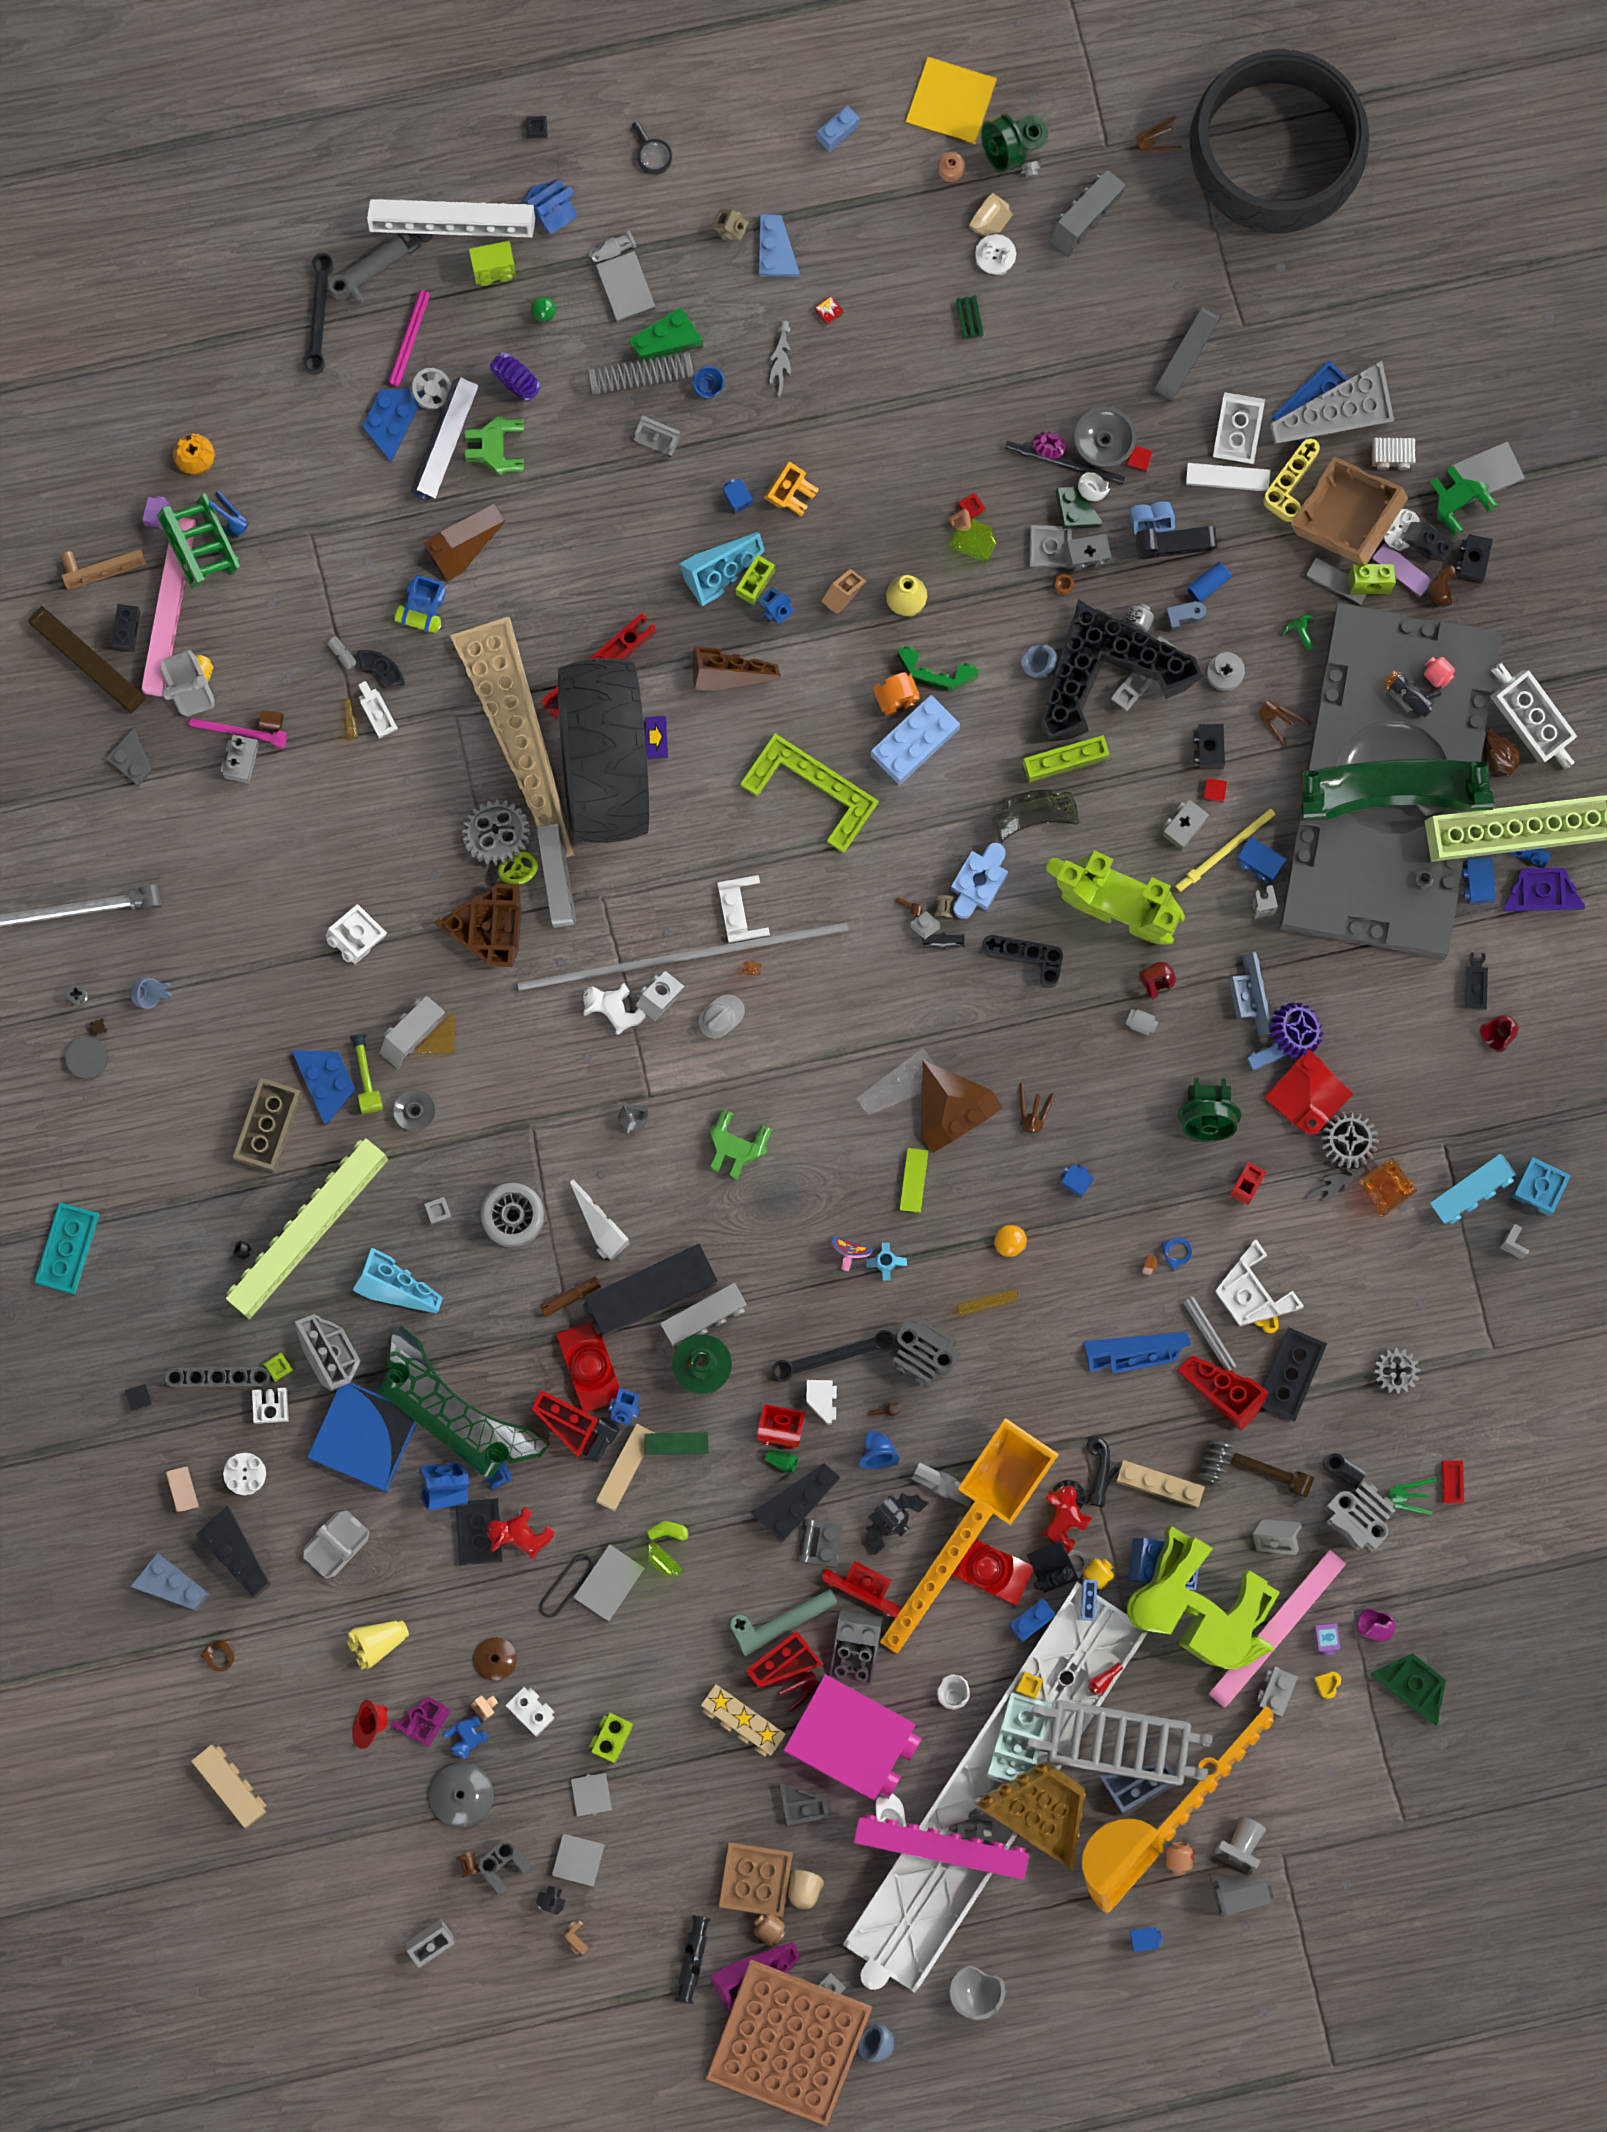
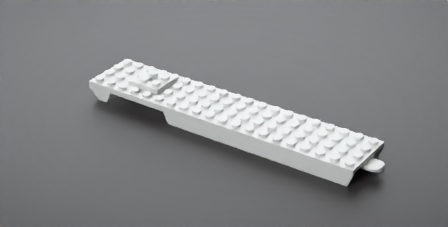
M1077 1582L919 1826V1830L927 1832L928 1828L941 1830L940 1835L949 1836V1832L958 1834V1831H949V1826L941 1829L935 1810L960 1801L972 1799L1006 1784L987 1778V1774L1011 1692L1028 1697L1015 1691L1023 1671L1044 1679L1035 1700L1051 1704L1054 1709L1057 1700L1100 1707L1148 1631L1137 1629L1130 1622L1127 1614L1098 1595L1096 1597L1095 1621L1080 1620L1082 1585ZM1119 1662L1123 1669L1114 1676L1113 1681L1103 1696L1092 1694L1088 1689V1680L1109 1670ZM1063 1671H1070L1073 1674L1074 1680L1070 1685L1061 1683L1060 1674ZM1063 1709L1057 1755L1068 1757L1070 1754L1076 1711ZM1084 1713L1082 1733L1094 1714ZM1051 1718L1048 1720L1043 1741L1050 1742L1053 1723ZM1039 1751L1036 1764L1047 1762L1060 1770L1061 1764L1050 1763L1047 1760L1048 1752ZM988 1813L976 1815L964 1821L976 1822L977 1819L992 1821V1830H984V1836H993V1842L1004 1844V1849H1009L1018 1835ZM977 1830L964 1831V1836L977 1837ZM902 1853L843 1943L845 1947L867 1961L861 1971L863 1984L867 1988L875 1990L883 1987L889 1977H892L915 1993L993 1873Z

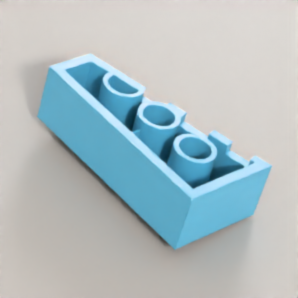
M1499 1154L1430 1204L1444 1224L1450 1222L1452 1225L1462 1218L1460 1214L1465 1210L1471 1212L1479 1206L1477 1202L1485 1198V1200H1488L1496 1194L1495 1190L1500 1186L1505 1188L1514 1181L1512 1178L1516 1176V1173L1504 1156Z

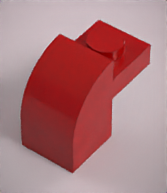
M1248 1162L1230 1196L1248 1206L1260 1186L1266 1171Z

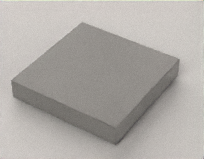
M1030 525V567L1067 568L1062 545L1067 540H1072V529H1063L1062 526Z
M563 1834L552 1876L594 1887L605 1844Z

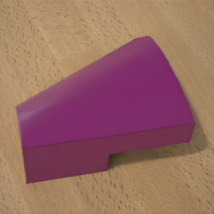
M427 1697L420 1702L419 1706L407 1711L408 1715L398 1722L396 1720L393 1721L391 1726L429 1748L451 1711L440 1702Z

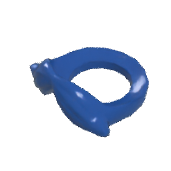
M1178 1237L1168 1242L1162 1240V1253L1165 1255L1166 1262L1174 1271L1177 1270V1266L1187 1263L1192 1257V1247L1186 1239ZM1176 1243H1183L1188 1248L1187 1256L1180 1260L1169 1258L1167 1253Z

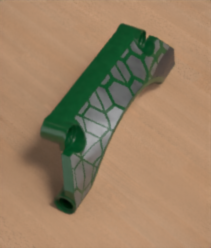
M399 1326L388 1340L386 1365L390 1370L378 1387L379 1393L479 1471L481 1475L492 1478L505 1461L512 1464L536 1457L539 1458L546 1451L550 1443L531 1428L507 1423L488 1416L457 1396L441 1380L431 1366L422 1342L403 1326Z

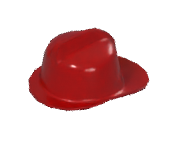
M364 1700L361 1703L352 1728L353 1741L358 1748L367 1749L372 1744L376 1734L386 1728L388 1721V1708L386 1706L374 1704L370 1700Z

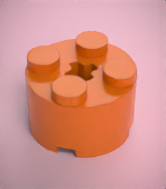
M905 672L885 679L884 685L880 686L878 683L872 688L881 711L885 716L895 714L900 708H904V710L910 709L916 705V701L920 700L919 691L910 672L908 675Z

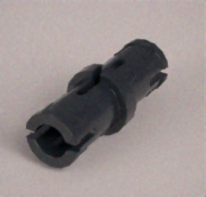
M941 933V935H930L926 939L922 937L923 948H942V950H946V947L965 948V934L946 935V933Z

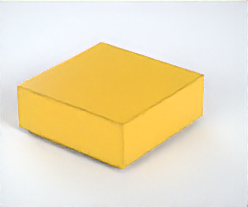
M1023 1671L1015 1691L1036 1699L1044 1679Z

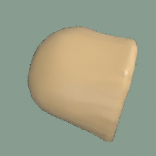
M802 1870L792 1872L789 1876L790 1884L788 1890L790 1902L800 1909L812 1908L817 1902L819 1893L824 1886V1880L819 1875Z

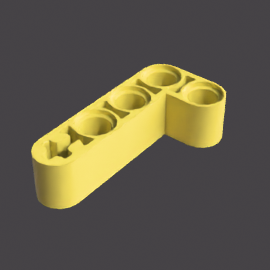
M1307 439L1300 445L1264 496V506L1286 522H1292L1300 510L1299 502L1289 494L1318 455L1320 446L1314 439ZM1309 448H1312L1313 451H1310L1307 457L1305 458L1304 455L1306 449L1308 450ZM1299 463L1303 469L1296 470L1292 464ZM1287 479L1291 485L1283 486L1280 481ZM1275 495L1279 501L1271 502L1268 497ZM1292 507L1296 513L1288 514L1285 508Z

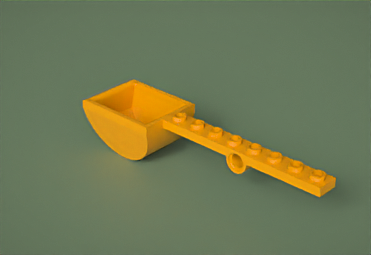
M1005 1418L958 1487V1490L975 1501L880 1643L896 1654L899 1653L992 1514H995L1011 1525L1059 1453L1053 1451Z
M1266 1706L1218 1761L1214 1758H1204L1201 1760L1198 1768L1206 1769L1211 1767L1215 1769V1772L1207 1775L1205 1781L1201 1780L1158 1830L1140 1820L1121 1819L1106 1824L1092 1835L1083 1852L1082 1868L1090 1896L1102 1911L1109 1913L1164 1851L1163 1843L1166 1840L1170 1841L1174 1837L1177 1827L1180 1824L1184 1825L1189 1820L1191 1811L1194 1808L1198 1809L1203 1804V1798L1208 1792L1211 1794L1217 1788V1782L1222 1776L1225 1778L1231 1772V1766L1234 1762H1239L1245 1756V1750L1249 1745L1253 1746L1259 1740V1734L1263 1729L1267 1730L1273 1724L1274 1716L1270 1708Z

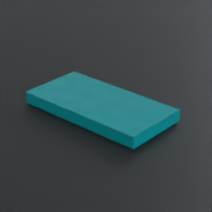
M61 1202L58 1203L34 1281L35 1284L76 1295L100 1217L99 1213Z

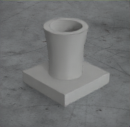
M1241 1816L1230 1844L1222 1840L1214 1849L1212 1856L1250 1876L1261 1862V1860L1251 1856L1266 1832V1829L1256 1821Z

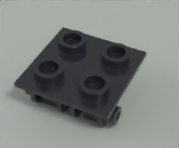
M1062 1540L1026 1554L1037 1577L1036 1582H1034L1036 1590L1046 1593L1079 1580V1576Z

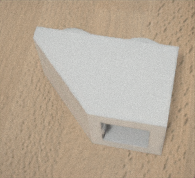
M807 1380V1404L827 1425H831L832 1420H836V1407H832V1399H836L837 1386H832L833 1381Z

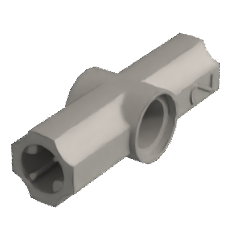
M919 1463L912 1480L930 1488L932 1492L941 1497L950 1498L969 1508L973 1499L958 1490L961 1483L956 1478Z

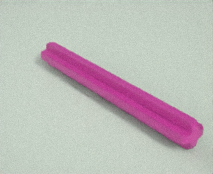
M420 290L388 381L392 386L398 387L400 385L430 297L427 291Z

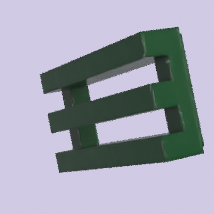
M976 295L969 298L964 297L963 299L956 298L963 340L982 337L983 329ZM971 302H973L975 318L978 328V332L976 333L974 330L972 314L969 304ZM961 304H965L970 334L966 332Z

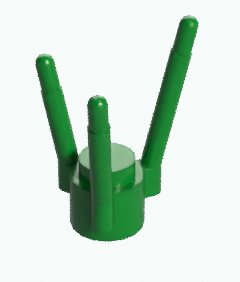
M1433 1478L1404 1485H1395L1394 1488H1389V1499L1394 1503L1395 1509H1405L1432 1515L1431 1511L1403 1504L1407 1503V1498H1427V1493H1407V1490L1403 1489L1437 1482V1479Z

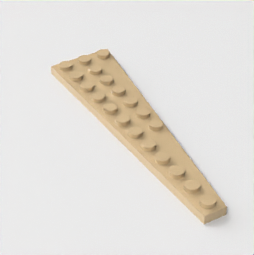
M502 618L450 635L466 667V672L472 680L474 689L483 704V709L490 720V724L509 766L514 772L517 783L526 798V803L531 809L537 827L559 823L562 828L566 858L575 856L510 618Z

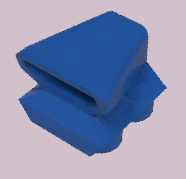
M453 1462L440 1466L430 1464L420 1467L419 1474L425 1483L421 1490L420 1499L427 1511L468 1502L467 1488L469 1486V1478L463 1464Z

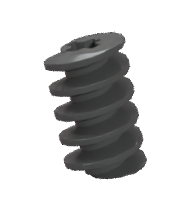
M1214 1439L1215 1441L1208 1442V1446L1212 1449L1205 1451L1209 1457H1205L1202 1460L1207 1464L1200 1467L1204 1473L1198 1474L1197 1477L1206 1483L1222 1487L1217 1483L1218 1481L1225 1480L1220 1473H1227V1470L1222 1466L1230 1464L1225 1457L1233 1455L1228 1449L1235 1448V1446Z

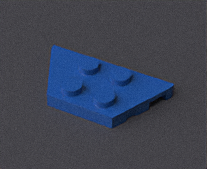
M411 389L380 390L363 424V429L371 436L389 461H393L419 408V403L411 395ZM417 392L418 396L421 399L424 396L423 392Z
M294 1050L292 1053L323 1122L327 1125L333 1116L344 1106L347 1099L356 1091L339 1052Z

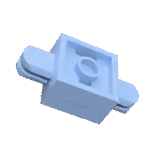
M990 844L982 856L972 851L953 882L951 892L959 896L953 906V911L958 918H969L976 906L987 912L1003 885L1008 871L1000 867L1005 858V849L1001 844Z

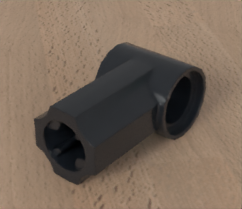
M602 1417L582 1454L598 1463L608 1445H611L616 1438L620 1428Z
M1330 1454L1323 1461V1467L1327 1472L1333 1473L1355 1488L1359 1486L1365 1477L1366 1472L1344 1459L1341 1454ZM1332 1457L1339 1461L1337 1469H1333L1329 1465Z

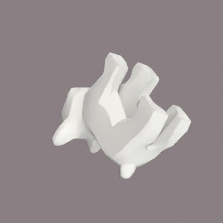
M625 983L616 991L603 992L595 987H588L583 991L584 1016L592 1012H602L615 1027L617 1035L621 1034L625 1029L637 1026L646 1018L645 1013L639 1008L635 1013H625L623 1000L630 992Z

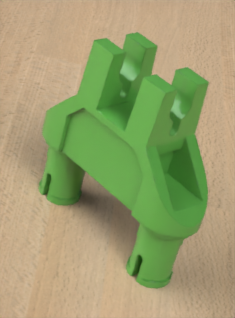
M498 416L482 430H465L466 443H482V449H465L466 462H483L498 475H503L506 472H524V459H505L504 434L506 432H524V419L505 420L503 416Z
M721 1109L715 1126L710 1127L709 1130L717 1151L711 1165V1170L719 1173L725 1157L735 1161L730 1178L738 1180L744 1165L767 1153L765 1146L773 1130L767 1127L763 1135L765 1126L760 1125L754 1142L745 1141L726 1131L734 1114L728 1111L725 1118L727 1110Z

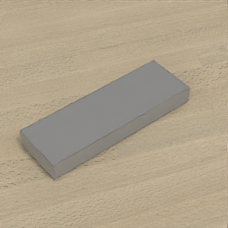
M1318 558L1314 560L1306 575L1310 580L1361 606L1367 595L1350 594L1348 574Z

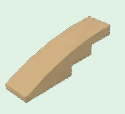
M636 1424L596 1500L597 1503L613 1511L617 1509L645 1456L644 1434L654 1432Z

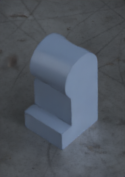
M1192 602L1167 608L1165 614L1170 632L1178 631L1180 624L1201 622L1206 614L1205 605L1201 602Z

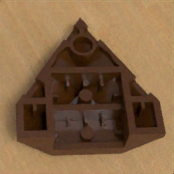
M497 883L490 890L477 895L451 911L444 918L438 919L433 923L490 966L513 967L519 951L522 911L519 885Z
M922 1060L921 1137L932 1153L955 1141L1003 1108L992 1090Z

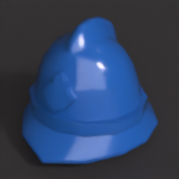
M871 1431L866 1435L864 1452L858 1464L861 1468L866 1469L886 1468L898 1465L900 1457L886 1435L878 1431Z

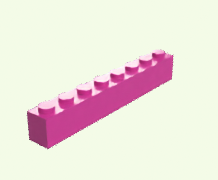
M864 1814V1818L859 1817L854 1843L1024 1880L1029 1854L1025 1853V1848L1013 1846L1012 1850L1004 1849V1844L993 1841L990 1846L982 1844L983 1839L970 1837V1841L961 1839L962 1835L949 1832V1836L940 1835L941 1830L928 1828L926 1832L919 1830V1825L907 1823L906 1827L899 1826L896 1820L886 1818L885 1822L876 1821L877 1816Z

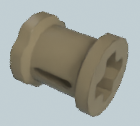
M937 895V913H934V917L938 919H953L951 906L954 897Z

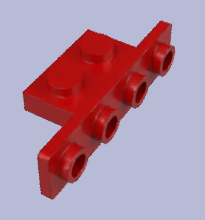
M855 1560L846 1578L829 1569L825 1570L821 1578L828 1586L843 1590L846 1595L862 1600L869 1607H876L882 1610L883 1614L889 1617L897 1618L902 1609L901 1606L884 1598L892 1579Z

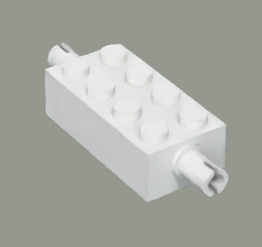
M1502 662L1497 664L1496 668L1493 667L1491 671L1502 685L1490 697L1538 762H1546L1552 756H1555L1563 770L1569 768L1570 764L1573 765L1575 762L1564 747L1573 741L1577 735L1531 672L1523 670L1511 677Z

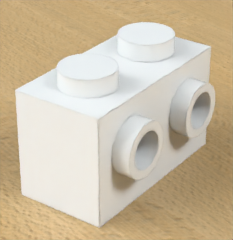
M524 1687L506 1706L535 1736H538L555 1719L552 1716L554 1711L546 1703L542 1706L537 1701L540 1696L532 1688L527 1690Z

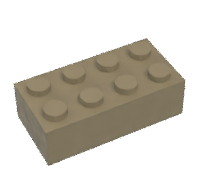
M260 1078L233 1155L235 1161L276 1173L303 1095L300 1090Z

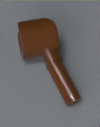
M899 897L896 898V902L911 909L909 915L917 918L922 915L923 909L919 904L909 903Z
M893 1402L886 1408L871 1410L870 1416L879 1414L896 1416L900 1412H892L891 1406L899 1405V1403Z

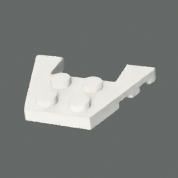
M1257 1240L1253 1241L1239 1262L1215 1291L1239 1327L1301 1310L1304 1307L1293 1291L1274 1303L1258 1281L1250 1267L1267 1257V1254Z

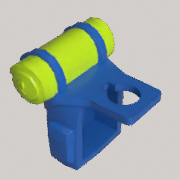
M416 575L414 579H411L407 588L406 596L408 598L405 605H399L394 613L395 621L402 625H409L425 630V632L436 634L441 626L440 617L436 616L438 606L442 605L445 598L446 590L444 589V583Z

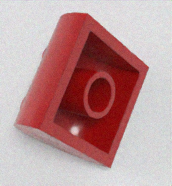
M764 1404L757 1440L767 1446L775 1443L782 1445L783 1448L788 1450L794 1449V1447L799 1448L805 1412Z

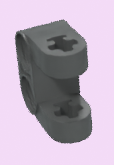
M502 1841L497 1844L479 1862V1869L500 1896L507 1892L509 1888L496 1872L511 1859L525 1875L534 1868L527 1858L508 1841ZM503 1845L511 1847L512 1852L510 1856H501L500 1848ZM492 1859L495 1862V1868L488 1872L484 1869L483 1864L485 1860Z

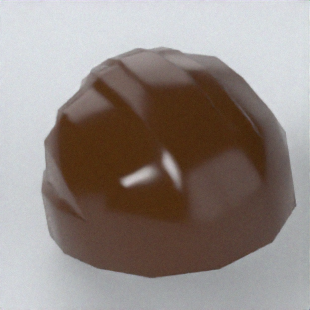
M1453 565L1441 570L1438 577L1429 583L1428 594L1439 606L1446 607L1452 605L1450 578L1458 574Z

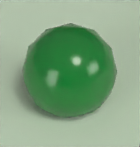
M546 296L538 297L531 305L532 316L539 322H548L556 314L557 308L554 301Z

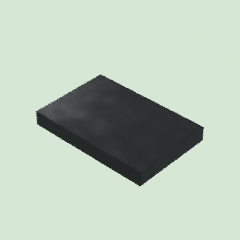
M498 1498L469 1500L465 1504L456 1505L460 1566L503 1563L502 1545L493 1552L491 1550L492 1542L487 1536L486 1529L490 1521H500Z

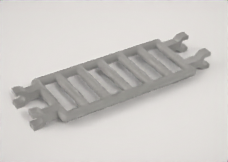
M1057 1700L1055 1709L1034 1704L1031 1716L1051 1718L1053 1723L1050 1742L1029 1738L1026 1750L1048 1752L1047 1760L1050 1763L1174 1785H1182L1184 1777L1205 1781V1778H1207L1208 1769L1186 1766L1189 1743L1210 1747L1213 1735L1190 1733L1191 1724L1188 1722L1064 1700ZM1063 1709L1076 1711L1069 1757L1057 1755ZM1084 1713L1097 1715L1091 1761L1078 1759ZM1106 1717L1118 1719L1112 1765L1099 1763ZM1127 1720L1140 1723L1133 1768L1120 1766ZM1148 1724L1161 1726L1154 1772L1142 1770ZM1169 1728L1182 1730L1176 1776L1163 1774Z

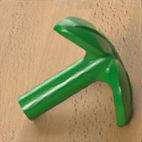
M1303 615L1295 621L1288 623L1282 632V636L1290 629L1295 628L1306 649L1310 650L1315 646L1306 631L1307 620L1314 619L1312 615Z

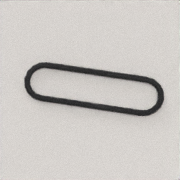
M577 1555L540 1603V1610L544 1616L551 1618L557 1616L591 1572L593 1560L589 1555ZM580 1557L588 1558L590 1567L559 1609L554 1614H547L543 1609L544 1602L576 1560Z

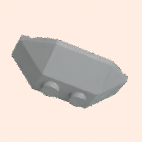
M315 1314L295 1321L303 1352L321 1385L333 1390L350 1383L360 1364V1359L343 1328L330 1321L321 1319Z

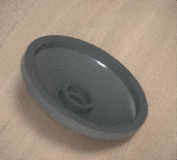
M1098 407L1088 411L1079 420L1074 434L1075 446L1081 457L1088 463L1102 468L1114 467L1126 461L1132 454L1136 444V430L1133 422L1124 412L1112 407ZM1103 438L1107 439V440H1108V443H1107V444H1103V443L1101 442V439H1103Z
M455 1763L443 1768L433 1779L429 1791V1801L434 1814L445 1824L457 1828L470 1827L482 1821L489 1813L494 1799L493 1786L489 1777L480 1768L469 1763ZM458 1791L464 1792L465 1795L463 1799L457 1798L456 1795Z

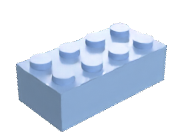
M930 695L871 750V757L900 786L960 729V723Z

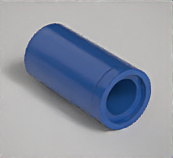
M1217 562L1187 587V591L1196 602H1202L1231 578V574L1221 562Z

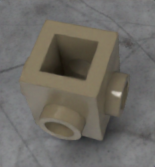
M719 209L712 228L720 233V237L726 241L741 240L749 222L736 210Z

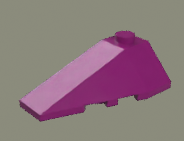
M790 1942L729 1964L710 1977L718 1996L729 2013H731L750 1960L787 1973L800 1957L795 1943Z

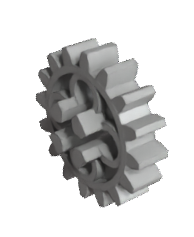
M1395 1348L1393 1353L1387 1350L1386 1357L1382 1354L1379 1356L1381 1362H1375L1374 1364L1379 1369L1374 1370L1373 1374H1379L1375 1381L1383 1383L1380 1387L1381 1389L1388 1387L1389 1394L1392 1390H1395L1396 1395H1399L1400 1389L1407 1393V1386L1415 1387L1412 1381L1419 1380L1415 1373H1419L1420 1369L1415 1368V1365L1419 1362L1411 1360L1413 1354L1407 1356L1405 1349L1399 1353L1398 1348ZM1394 1357L1400 1359L1398 1370H1403L1406 1367L1411 1369V1374L1409 1375L1405 1372L1398 1375V1379L1401 1381L1399 1386L1394 1384L1396 1373L1393 1372L1389 1375L1383 1373L1384 1368L1393 1370L1396 1367V1364L1393 1362Z

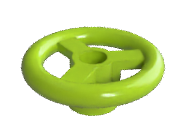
M519 851L520 857L515 854L512 855L514 864L505 873L504 868L510 860L507 858L505 865L501 861L498 866L500 880L505 884L518 885L528 882L533 878L538 869V862L535 856L528 852ZM521 858L529 859L532 867L523 866Z

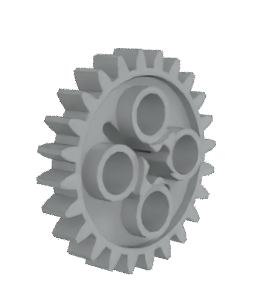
M498 800L495 801V805L488 801L487 807L480 804L481 810L473 809L474 816L467 815L470 822H464L466 829L462 830V833L466 837L463 838L464 844H467V851H471L472 857L477 856L479 862L485 858L486 865L491 860H493L495 866H497L498 860H501L503 865H505L507 858L513 861L512 855L515 854L520 857L519 849L526 850L523 843H529L527 836L531 835L527 828L530 825L526 821V815L522 814L521 808L516 809L514 803L508 807L506 800L502 805L499 804ZM504 818L509 819L506 823H500ZM482 824H489L486 828H480ZM507 837H513L509 842L504 841ZM488 842H493L490 847L484 846Z

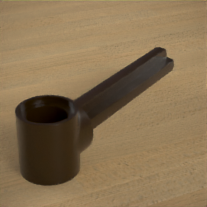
M1235 1453L1231 1461L1232 1465L1290 1486L1289 1491L1303 1497H1308L1315 1478L1300 1471H1295V1474L1239 1453Z

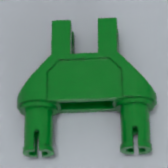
M1453 465L1447 469V472L1455 481V485L1446 490L1437 477L1430 483L1440 495L1437 520L1444 523L1452 536L1456 537L1459 534L1454 527L1460 533L1464 531V528L1454 516L1457 510L1474 498H1478L1487 513L1492 511L1488 502H1490L1494 509L1498 506V503L1495 502L1488 492L1489 486L1486 483L1463 479Z

